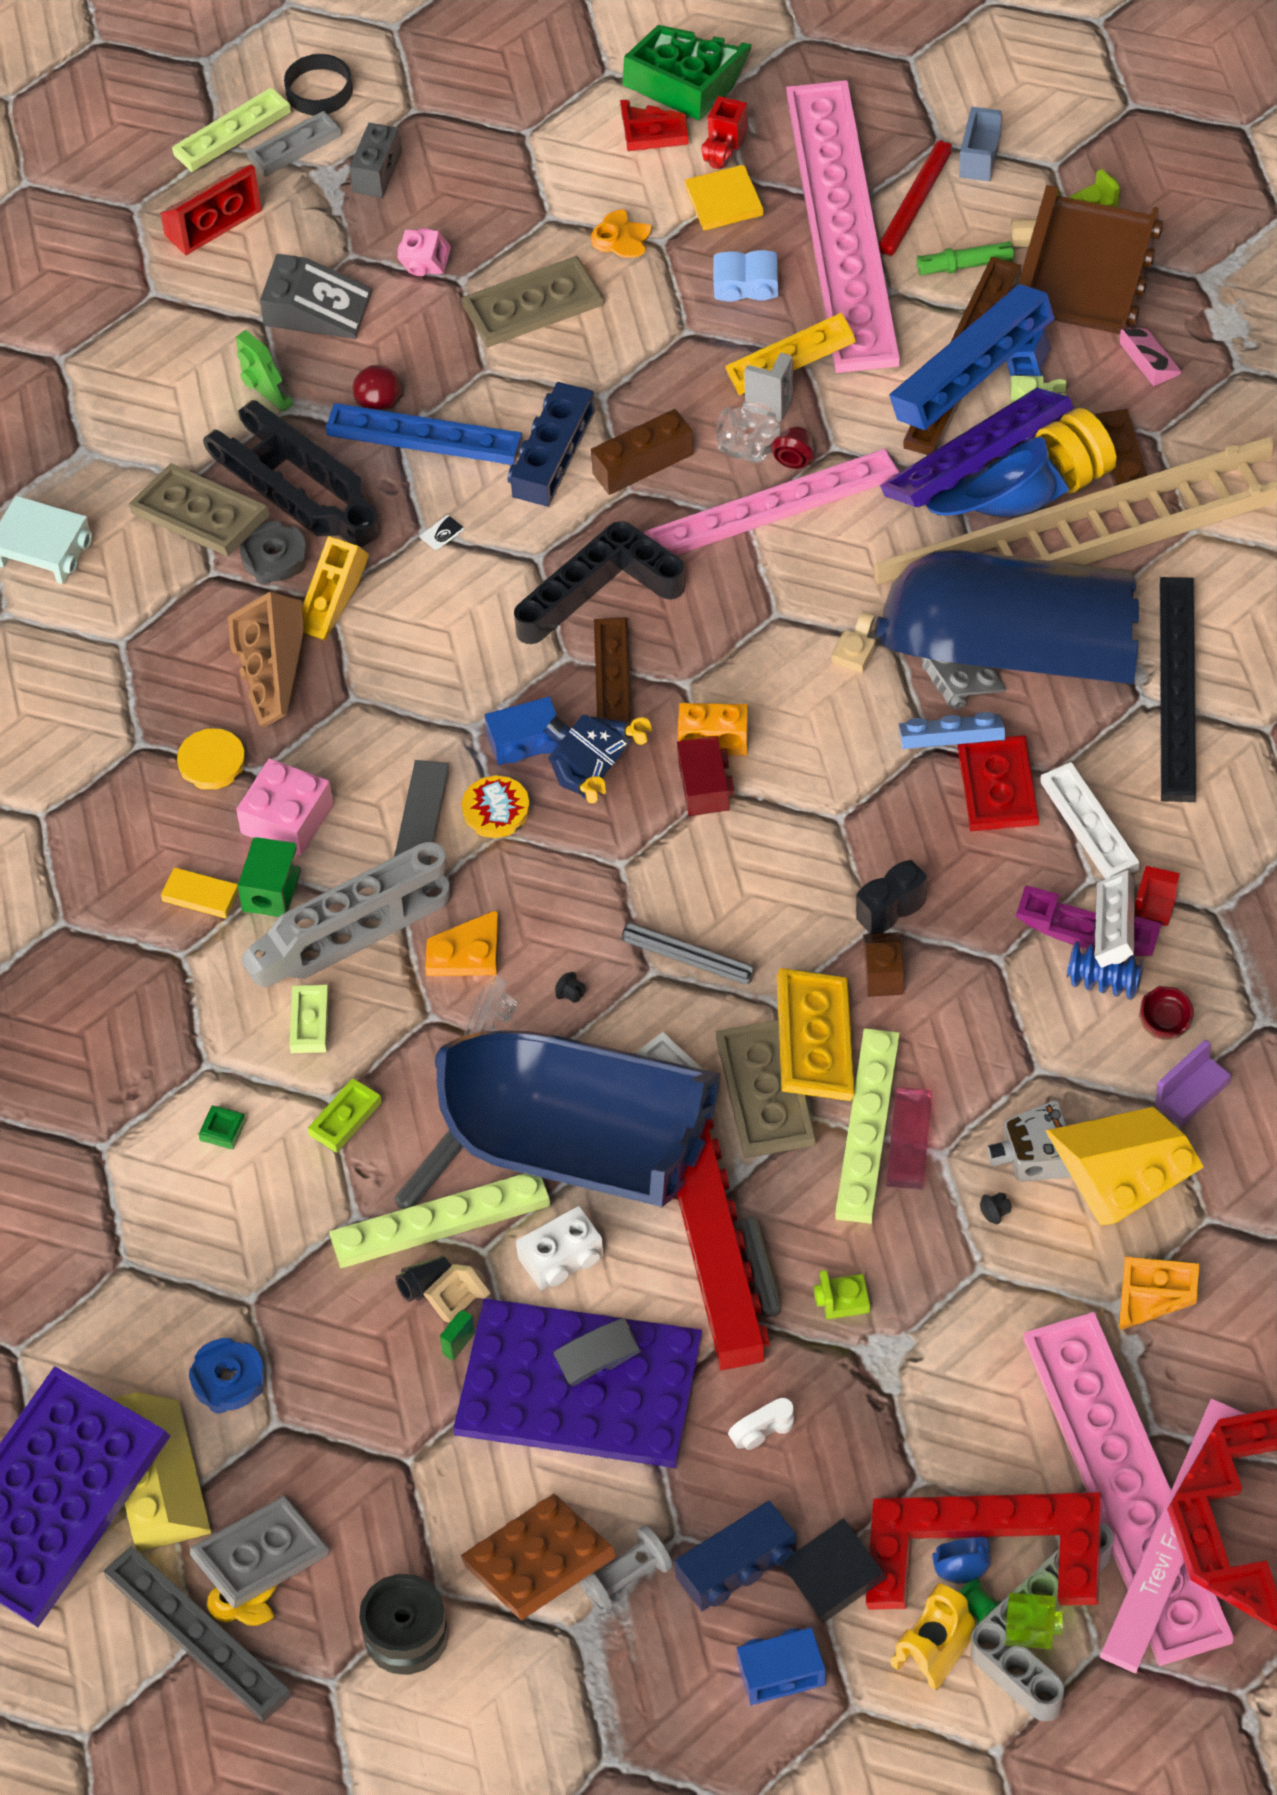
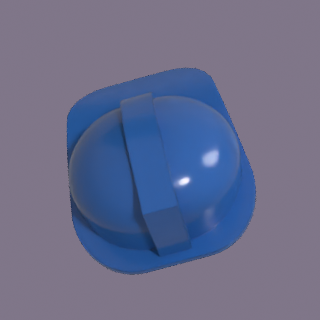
M1037 437L1020 444L982 470L959 479V483L955 487L938 492L932 496V500L926 506L930 512L938 515H958L975 510L991 516L1013 517L1041 509L1067 492L1069 486L1058 467L1050 458L1046 440L1043 437Z

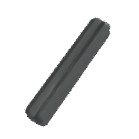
M448 1130L395 1196L396 1205L399 1208L406 1209L416 1206L463 1147L451 1134L450 1130Z
M755 1217L743 1218L738 1223L739 1230L742 1231L745 1254L751 1266L753 1283L758 1294L761 1313L765 1317L778 1315L781 1312V1303L758 1219Z

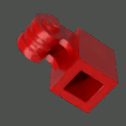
M721 96L717 97L708 116V138L701 146L703 160L709 162L712 168H724L733 154V149H739L748 130L747 102Z

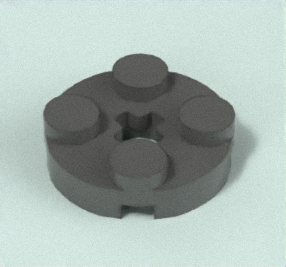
M277 521L265 522L260 524L243 544L241 543L240 554L242 564L249 574L255 576L257 582L269 584L272 581L289 578L305 569L307 556L306 542L298 528L291 525L292 529L282 526V523ZM275 548L276 551L280 552L274 555H270L269 549Z

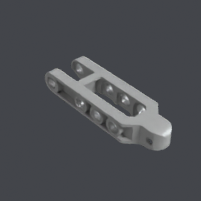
M433 842L421 843L280 915L271 929L246 950L242 957L243 967L254 983L260 987H269L287 977L306 979L443 908L448 904L451 895L448 879L443 875L447 867L444 849L439 844ZM426 856L437 858V861L430 865L420 862ZM365 887L376 889V892L370 896L359 894V891ZM429 888H439L442 891L434 897L424 894ZM334 903L345 905V908L339 912L328 910V907ZM302 919H312L315 921L308 928L297 926V923ZM369 919L381 921L380 925L374 928H368L363 925ZM341 934L351 937L349 941L343 944L333 941L337 935ZM309 950L320 952V955L315 959H305L302 957ZM258 951H263L264 954L260 958L255 956Z

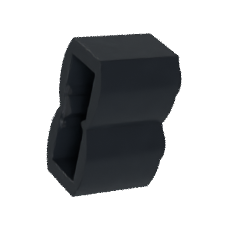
M907 860L893 866L884 878L868 882L856 895L857 921L870 934L883 933L889 930L899 917L915 913L927 900V875L912 860Z

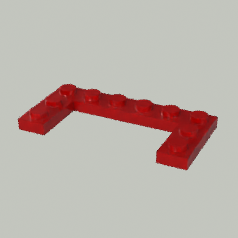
M1101 1492L874 1498L869 1554L887 1579L866 1593V1605L869 1610L907 1609L911 1539L1060 1535L1057 1592L1059 1605H1099L1103 1512Z

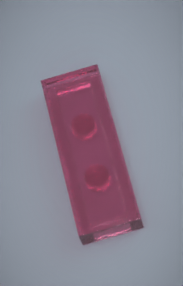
M896 1087L887 1187L923 1189L932 1090Z

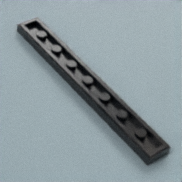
M1160 577L1161 801L1195 802L1194 578Z

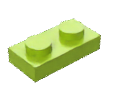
M352 1078L308 1127L309 1136L338 1153L382 1103L381 1095Z

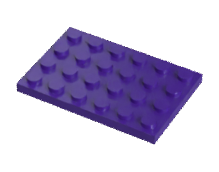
M485 1298L483 1299L455 1418L454 1435L676 1468L703 1338L702 1330L625 1319L641 1352L612 1370L604 1368L573 1387L568 1384L553 1352L597 1328L622 1318Z
M56 1366L53 1367L0 1443V1605L37 1628L44 1621L171 1437L166 1430Z

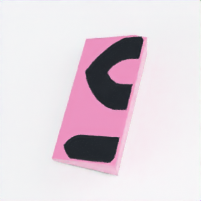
M1124 328L1121 330L1120 345L1153 386L1181 375L1179 367L1148 329Z

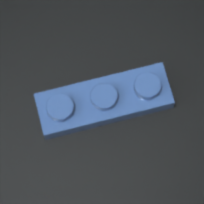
M980 712L974 717L963 718L957 715H947L942 717L941 720L930 721L923 718H913L908 720L907 723H898L902 749L1005 740V728L1001 715H995L991 712Z

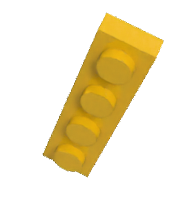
M841 312L726 365L725 369L740 396L745 393L744 370L747 365L771 371L781 352L793 356L794 371L851 345L856 340Z

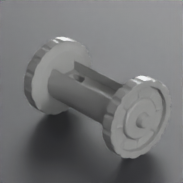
M643 1525L637 1529L638 1544L597 1572L590 1574L580 1581V1585L588 1598L602 1613L606 1614L613 1608L609 1596L653 1566H656L663 1573L673 1567L671 1558L664 1545L647 1526ZM640 1552L645 1553L648 1560L645 1563H639L635 1555Z

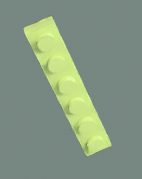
M864 1028L835 1220L872 1224L900 1032Z
M524 1173L329 1231L341 1269L550 1206V1200L542 1177Z

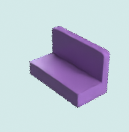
M1206 1039L1159 1080L1157 1084L1155 1105L1181 1126H1184L1231 1082V1074L1210 1058L1211 1043Z

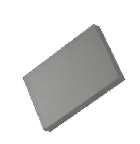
M284 1495L193 1545L190 1549V1556L233 1609L326 1558L329 1548Z

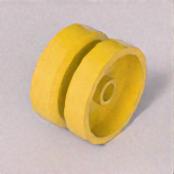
M1075 408L1063 415L1058 422H1051L1039 429L1035 438L1043 437L1046 440L1050 458L1068 483V493H1076L1089 485L1092 479L1103 477L1116 466V453L1108 432L1102 423L1090 411L1084 408Z

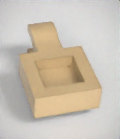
M863 611L858 619L855 632L844 630L831 655L832 663L860 673L864 672L876 649V640L871 639L875 631V624H872L876 618L875 614Z

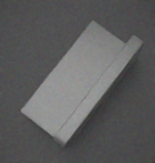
M780 352L771 371L747 365L744 370L745 410L752 414L782 422L793 400V356Z

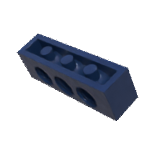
M557 382L552 393L546 394L543 402V411L540 417H535L531 427V435L528 441L524 440L521 445L519 460L517 464L511 465L508 472L507 481L511 483L513 498L546 507L550 506L595 413L594 391Z

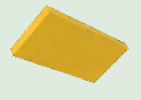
M779 968L776 980L782 1091L851 1101L855 1093L848 978Z

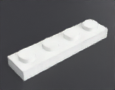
M1072 762L1041 775L1042 786L1105 879L1129 870L1131 874L1139 871L1140 862Z
M1129 870L1097 883L1095 958L1101 968L1112 963L1119 964L1134 954L1135 880Z

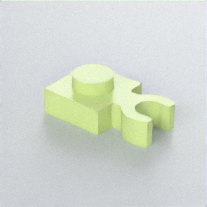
M1011 376L1010 404L1035 388L1055 393L1066 392V380L1056 379L1050 383H1043V376Z

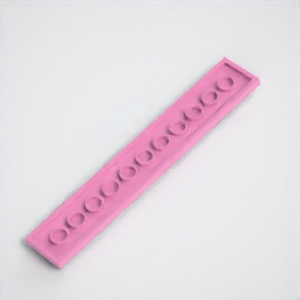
M848 81L786 87L788 108L825 317L828 319L842 312L856 340L855 343L832 353L835 373L899 366L898 347Z

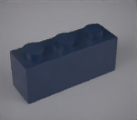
M768 1500L675 1559V1576L701 1611H704L711 1605L713 1607L719 1606L730 1597L733 1591L743 1585L750 1586L760 1579L763 1572L774 1565L781 1566L784 1560L796 1552V1533L771 1501Z

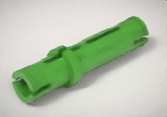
M1006 241L961 250L947 248L941 253L919 255L916 257L917 270H919L920 276L938 272L952 274L958 269L987 265L991 257L1011 262L1014 260L1012 243Z

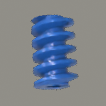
M1076 941L1068 963L1067 978L1070 975L1073 987L1079 986L1082 979H1084L1086 990H1092L1096 982H1098L1099 992L1103 994L1112 985L1113 995L1116 997L1120 996L1124 988H1126L1127 998L1133 1000L1139 990L1145 959L1138 966L1136 965L1135 954L1130 955L1126 963H1112L1101 968L1094 956L1093 945L1089 944L1086 951L1081 953L1080 943Z

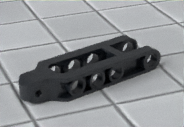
M251 400L238 410L239 418L246 429L262 441L252 450L248 449L234 437L230 439L216 429L203 438L204 446L211 457L314 535L341 536L349 543L359 547L370 543L379 535L376 510L361 494V477L258 401ZM287 459L345 502L348 507L343 513L336 506H320L306 496L305 490L301 487L297 489L283 478L282 473L279 471L274 472L273 470Z

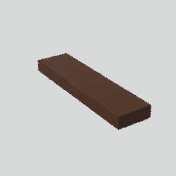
M627 617L594 619L597 717L631 722Z

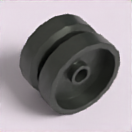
M396 1574L382 1578L369 1588L361 1601L359 1620L367 1653L376 1665L392 1674L410 1675L424 1671L437 1662L447 1647L449 1631L441 1595L431 1582L417 1575Z

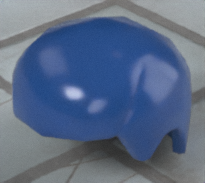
M966 1538L939 1545L936 1548V1552L932 1554L933 1565L937 1575L945 1581L955 1584H966L975 1578L979 1579L991 1566V1550L988 1538Z

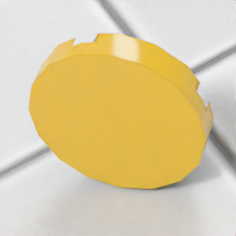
M207 728L194 732L183 741L178 749L177 764L182 778L194 783L195 787L200 789H219L228 786L235 781V777L239 772L241 774L245 768L246 756L241 740L232 732L220 728Z

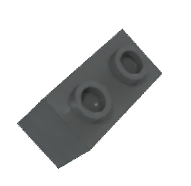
M368 123L349 166L353 193L383 198L401 155L399 130L397 127Z

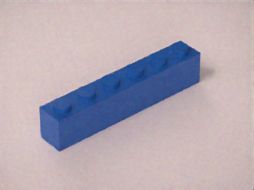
M1019 284L889 394L897 420L923 430L932 425L1055 319L1047 293Z

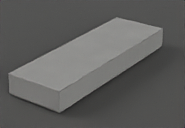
M322 111L247 151V157L257 170L266 177L342 136L341 128L325 111Z

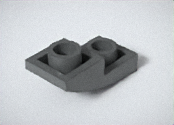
M622 1318L571 1341L554 1351L553 1354L568 1384L574 1387L604 1368L612 1370L640 1353L641 1349L626 1320Z

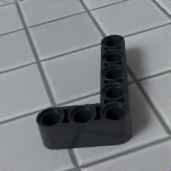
M623 521L614 522L517 604L514 609L516 636L520 642L525 644L540 642L622 570L664 599H676L685 591L684 564L680 558L633 525Z

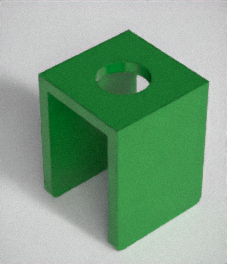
M261 837L253 838L237 885L242 911L280 917V915L289 911L301 873L300 866L292 865L297 850L295 843Z

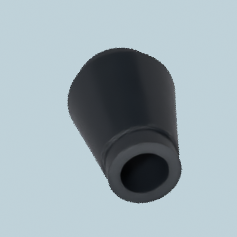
M440 1256L404 1267L401 1273L396 1276L397 1287L407 1301L411 1302L414 1299L420 1301L425 1297L423 1293L451 1265L446 1257Z

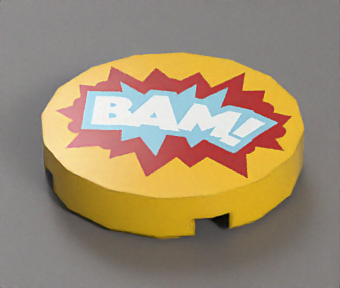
M494 775L481 778L472 783L463 794L461 808L464 822L468 827L470 826L475 829V833L483 837L499 838L516 832V828L526 823L530 813V802L528 793L521 783L510 777Z

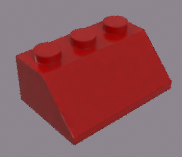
M250 164L237 168L161 212L164 235L186 256L261 212L255 167Z

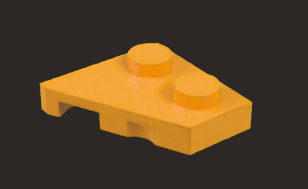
M498 911L489 912L427 938L426 976L497 975Z

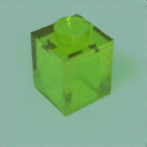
M1009 1593L1005 1645L1052 1649L1053 1635H1061L1063 1612L1055 1611L1056 1596Z

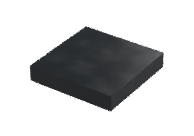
M844 1518L781 1563L823 1623L887 1579Z

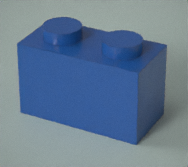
M550 697L484 714L486 734L498 766L506 763H515L524 758L539 754L551 753L559 745L543 732L556 715Z
M812 1627L804 1630L800 1628L789 1629L778 1637L767 1640L756 1638L747 1641L741 1647H737V1665L750 1706L825 1686V1667Z

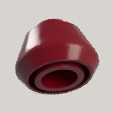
M787 428L771 444L774 458L787 468L801 469L813 462V439L804 428Z

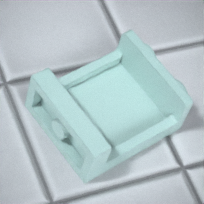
M15 496L0 521V567L4 568L9 558L51 570L55 573L56 582L64 584L69 574L75 572L78 559L83 550H87L91 544L92 532L89 530L87 516Z

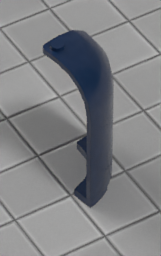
M965 550L937 551L910 563L892 583L883 609V616H878L876 620L875 636L880 637V643L890 650L932 660L1134 684L1138 640H1132V623H1138L1139 600L1133 598L1137 585L1133 573L1129 570Z
M498 1030L473 1033L444 1044L435 1057L440 1111L451 1134L471 1155L494 1166L663 1207L677 1195L684 1186L682 1176L687 1167H695L705 1145V1141L701 1140L700 1137L706 1119L713 1120L721 1075L720 1073L531 1031Z

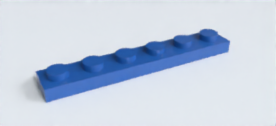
M334 403L325 427L327 436L509 465L516 463L523 441L522 432Z

